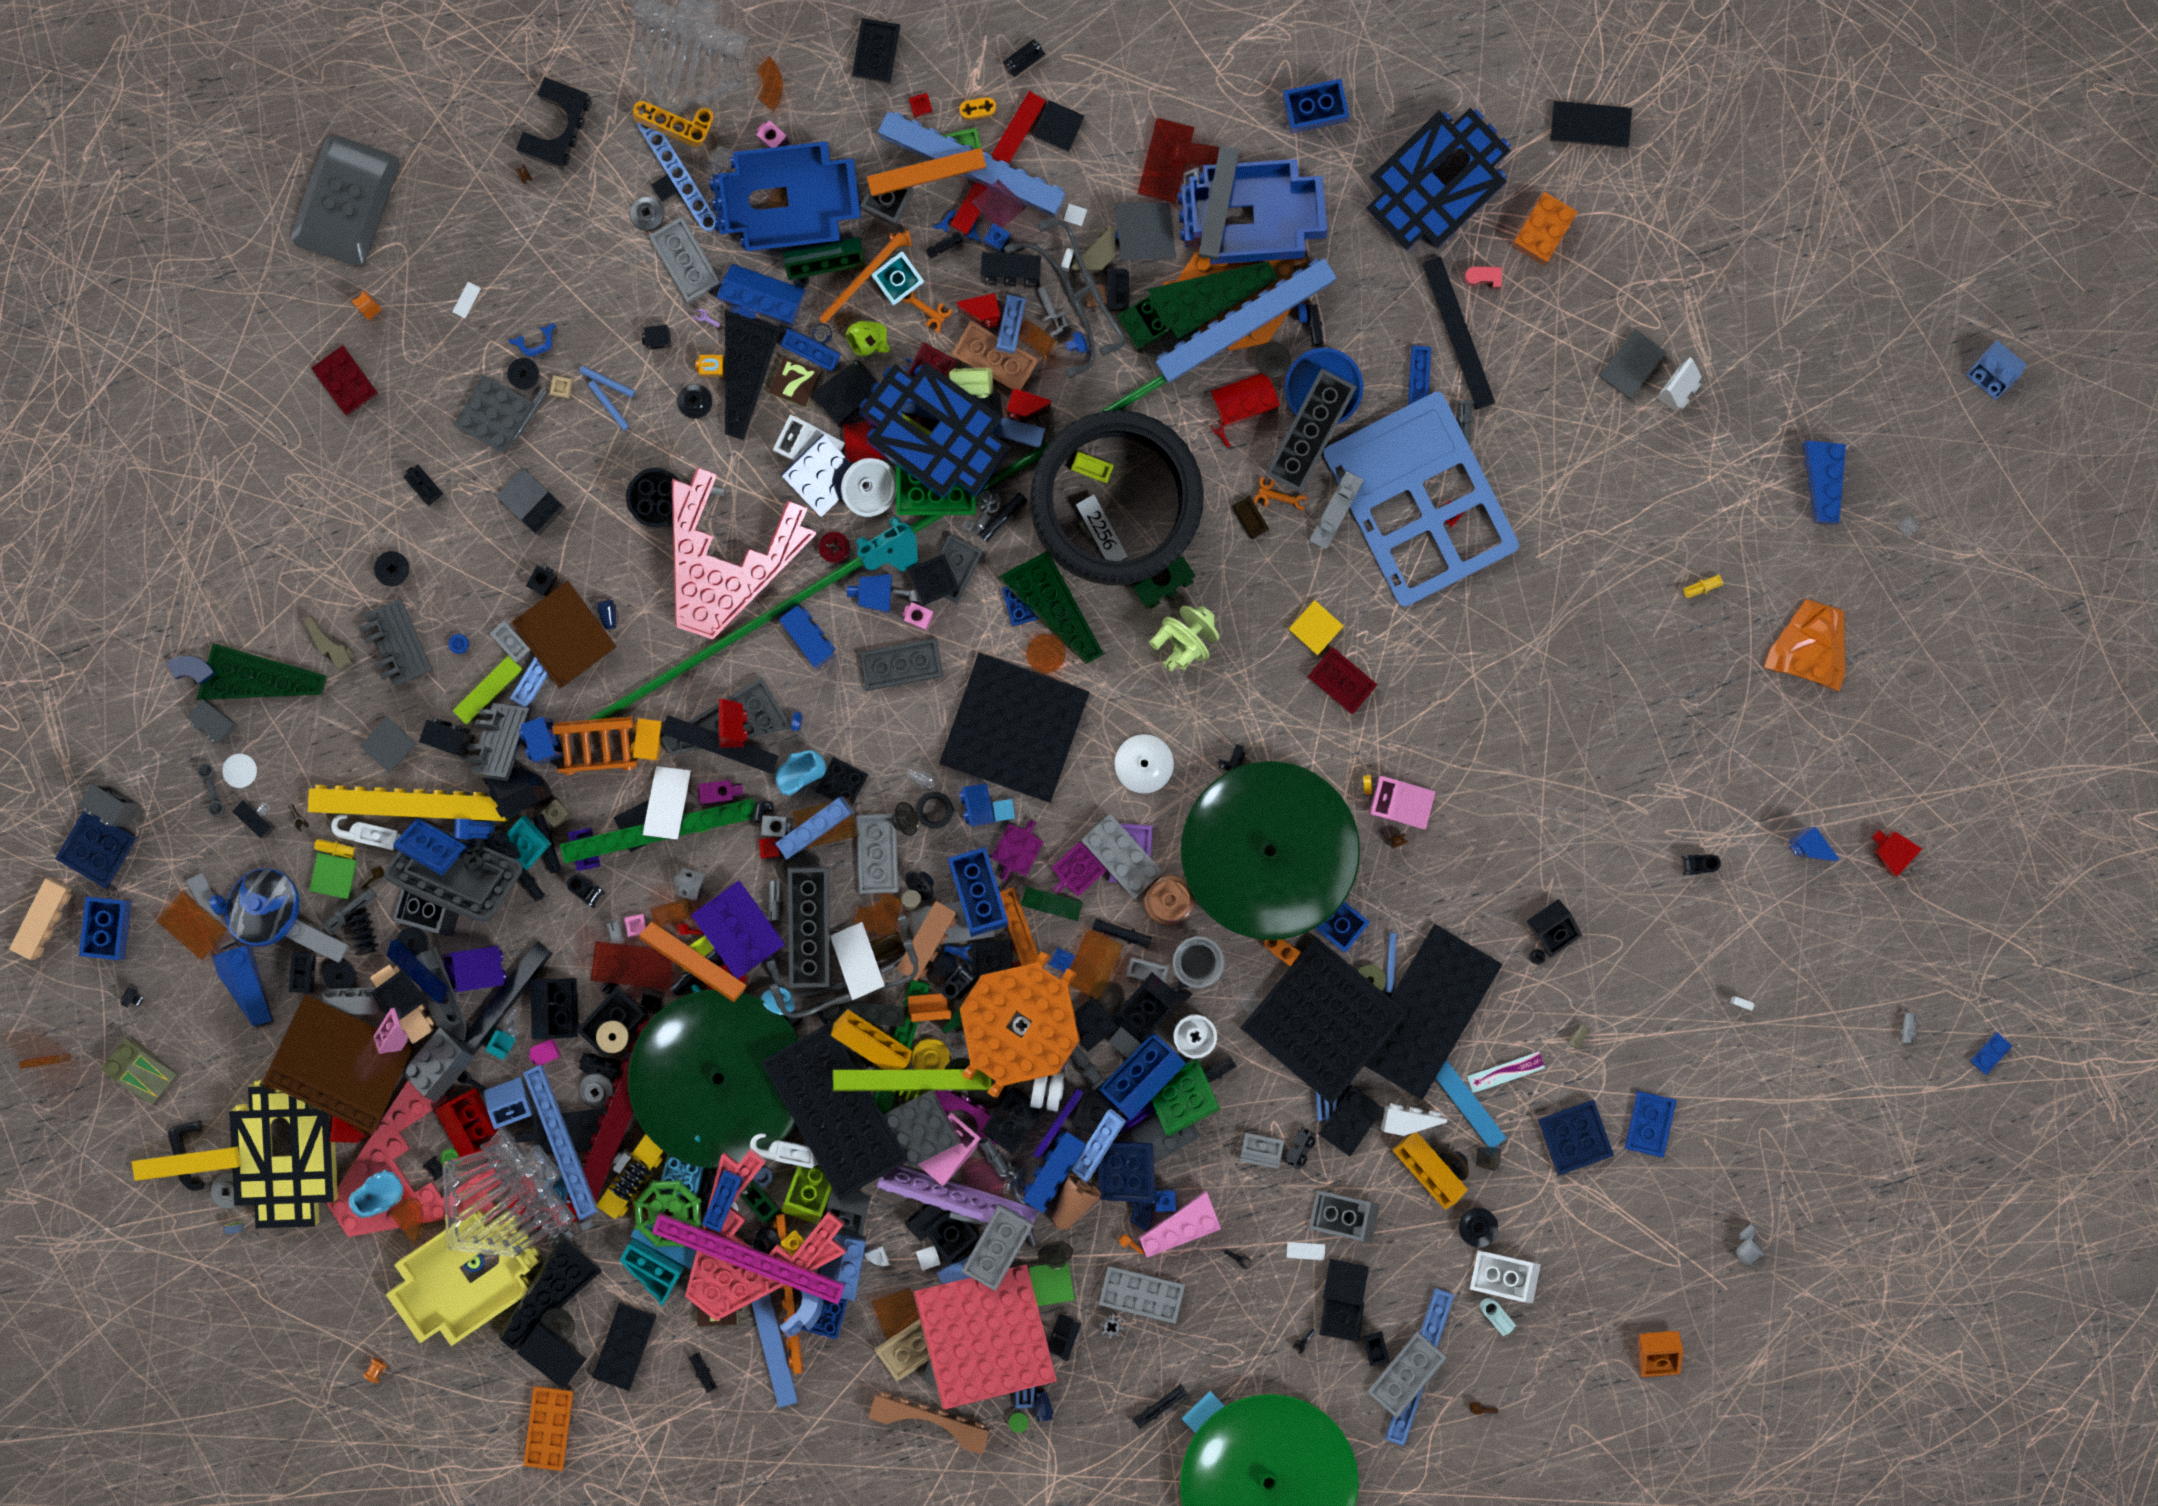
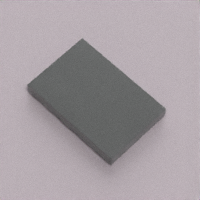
M1634 329L1599 377L1628 399H1631L1666 354V351L1637 329Z
M949 533L938 556L945 554L960 589L944 598L958 604L984 551Z

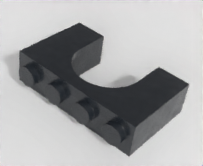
M544 77L537 96L540 100L559 106L566 111L568 116L567 127L563 134L550 140L522 132L516 151L523 156L563 170L564 166H568L571 155L569 153L571 148H574L577 144L578 137L576 135L578 130H581L584 126L585 119L583 117L585 112L590 110L592 101L588 93Z

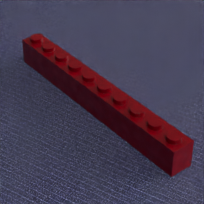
M644 1019L643 1023L639 1022L635 1031L638 1034L636 1041L632 1040L628 1048V1052H631L628 1060H623L620 1068L623 1073L620 1078H616L612 1088L615 1089L613 1097L609 1096L606 1101L605 1107L608 1108L606 1114H601L597 1126H600L597 1134L593 1133L589 1143L592 1145L590 1152H585L582 1163H584L583 1171L595 1203L633 1114L628 1091V1069L635 1043L649 1022ZM568 1193L566 1199L569 1201L568 1206L574 1208L571 1197Z

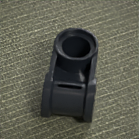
M1696 854L1681 856V859L1684 861L1683 875L1715 872L1721 866V861L1716 855ZM1708 858L1715 860V867L1712 869L1706 866Z
M580 875L572 876L567 881L568 890L594 909L601 895L606 893L602 888ZM574 879H579L582 883L579 890L572 887Z
M966 963L960 965L943 984L941 989L942 995L947 999L960 1000L976 984L979 976L974 975L968 969ZM955 986L956 992L951 996L950 989Z

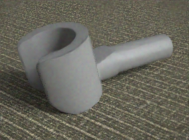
M893 589L895 594L909 596V602H920V596L917 591Z
M590 1217L579 1221L582 1230H588L593 1226V1221Z

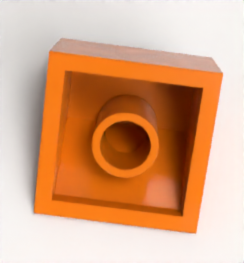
M1679 1331L1639 1334L1638 1352L1641 1377L1681 1374L1683 1347Z

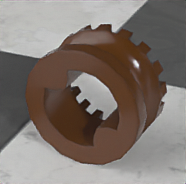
M522 165L521 169H515L523 184H526L527 180H533L531 175L527 173L528 170L525 165Z
M1405 833L1396 836V838L1388 839L1389 842H1392L1391 848L1408 843V840L1404 838Z

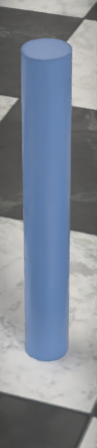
M581 366L579 373L631 398L635 394L634 390L585 366Z
M594 380L591 381L588 386L622 430L626 431L630 427L597 383Z
M1389 933L1386 992L1394 991L1397 933Z

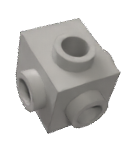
M682 868L680 874H676L672 885L675 886L674 894L697 901L705 874Z

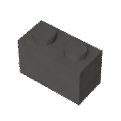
M204 699L201 700L188 717L192 721L191 725L199 731L201 729L207 733L206 737L213 743H224L238 726L237 723L212 703Z

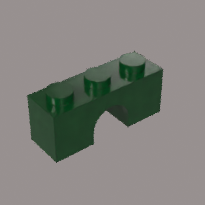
M1183 556L1166 568L1171 577L1170 582L1166 586H1157L1151 578H1147L1133 587L1135 594L1145 609L1148 607L1150 609L1155 608L1161 604L1160 599L1165 596L1169 599L1178 593L1176 589L1183 586L1186 588L1194 583L1193 579L1196 575Z

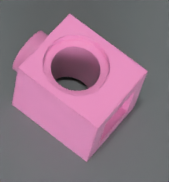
M770 120L767 123H762L757 129L758 133L756 135L758 139L768 148L784 146L788 141L787 135ZM769 132L776 133V137L773 140L766 139V135Z
M911 602L910 606L906 605L902 616L905 617V622L927 631L934 612ZM914 611H921L923 613L921 620L914 621L912 619Z

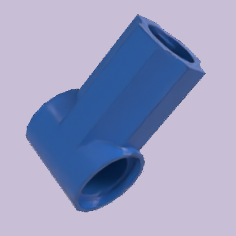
M455 819L454 839H490V835L495 832L494 822Z

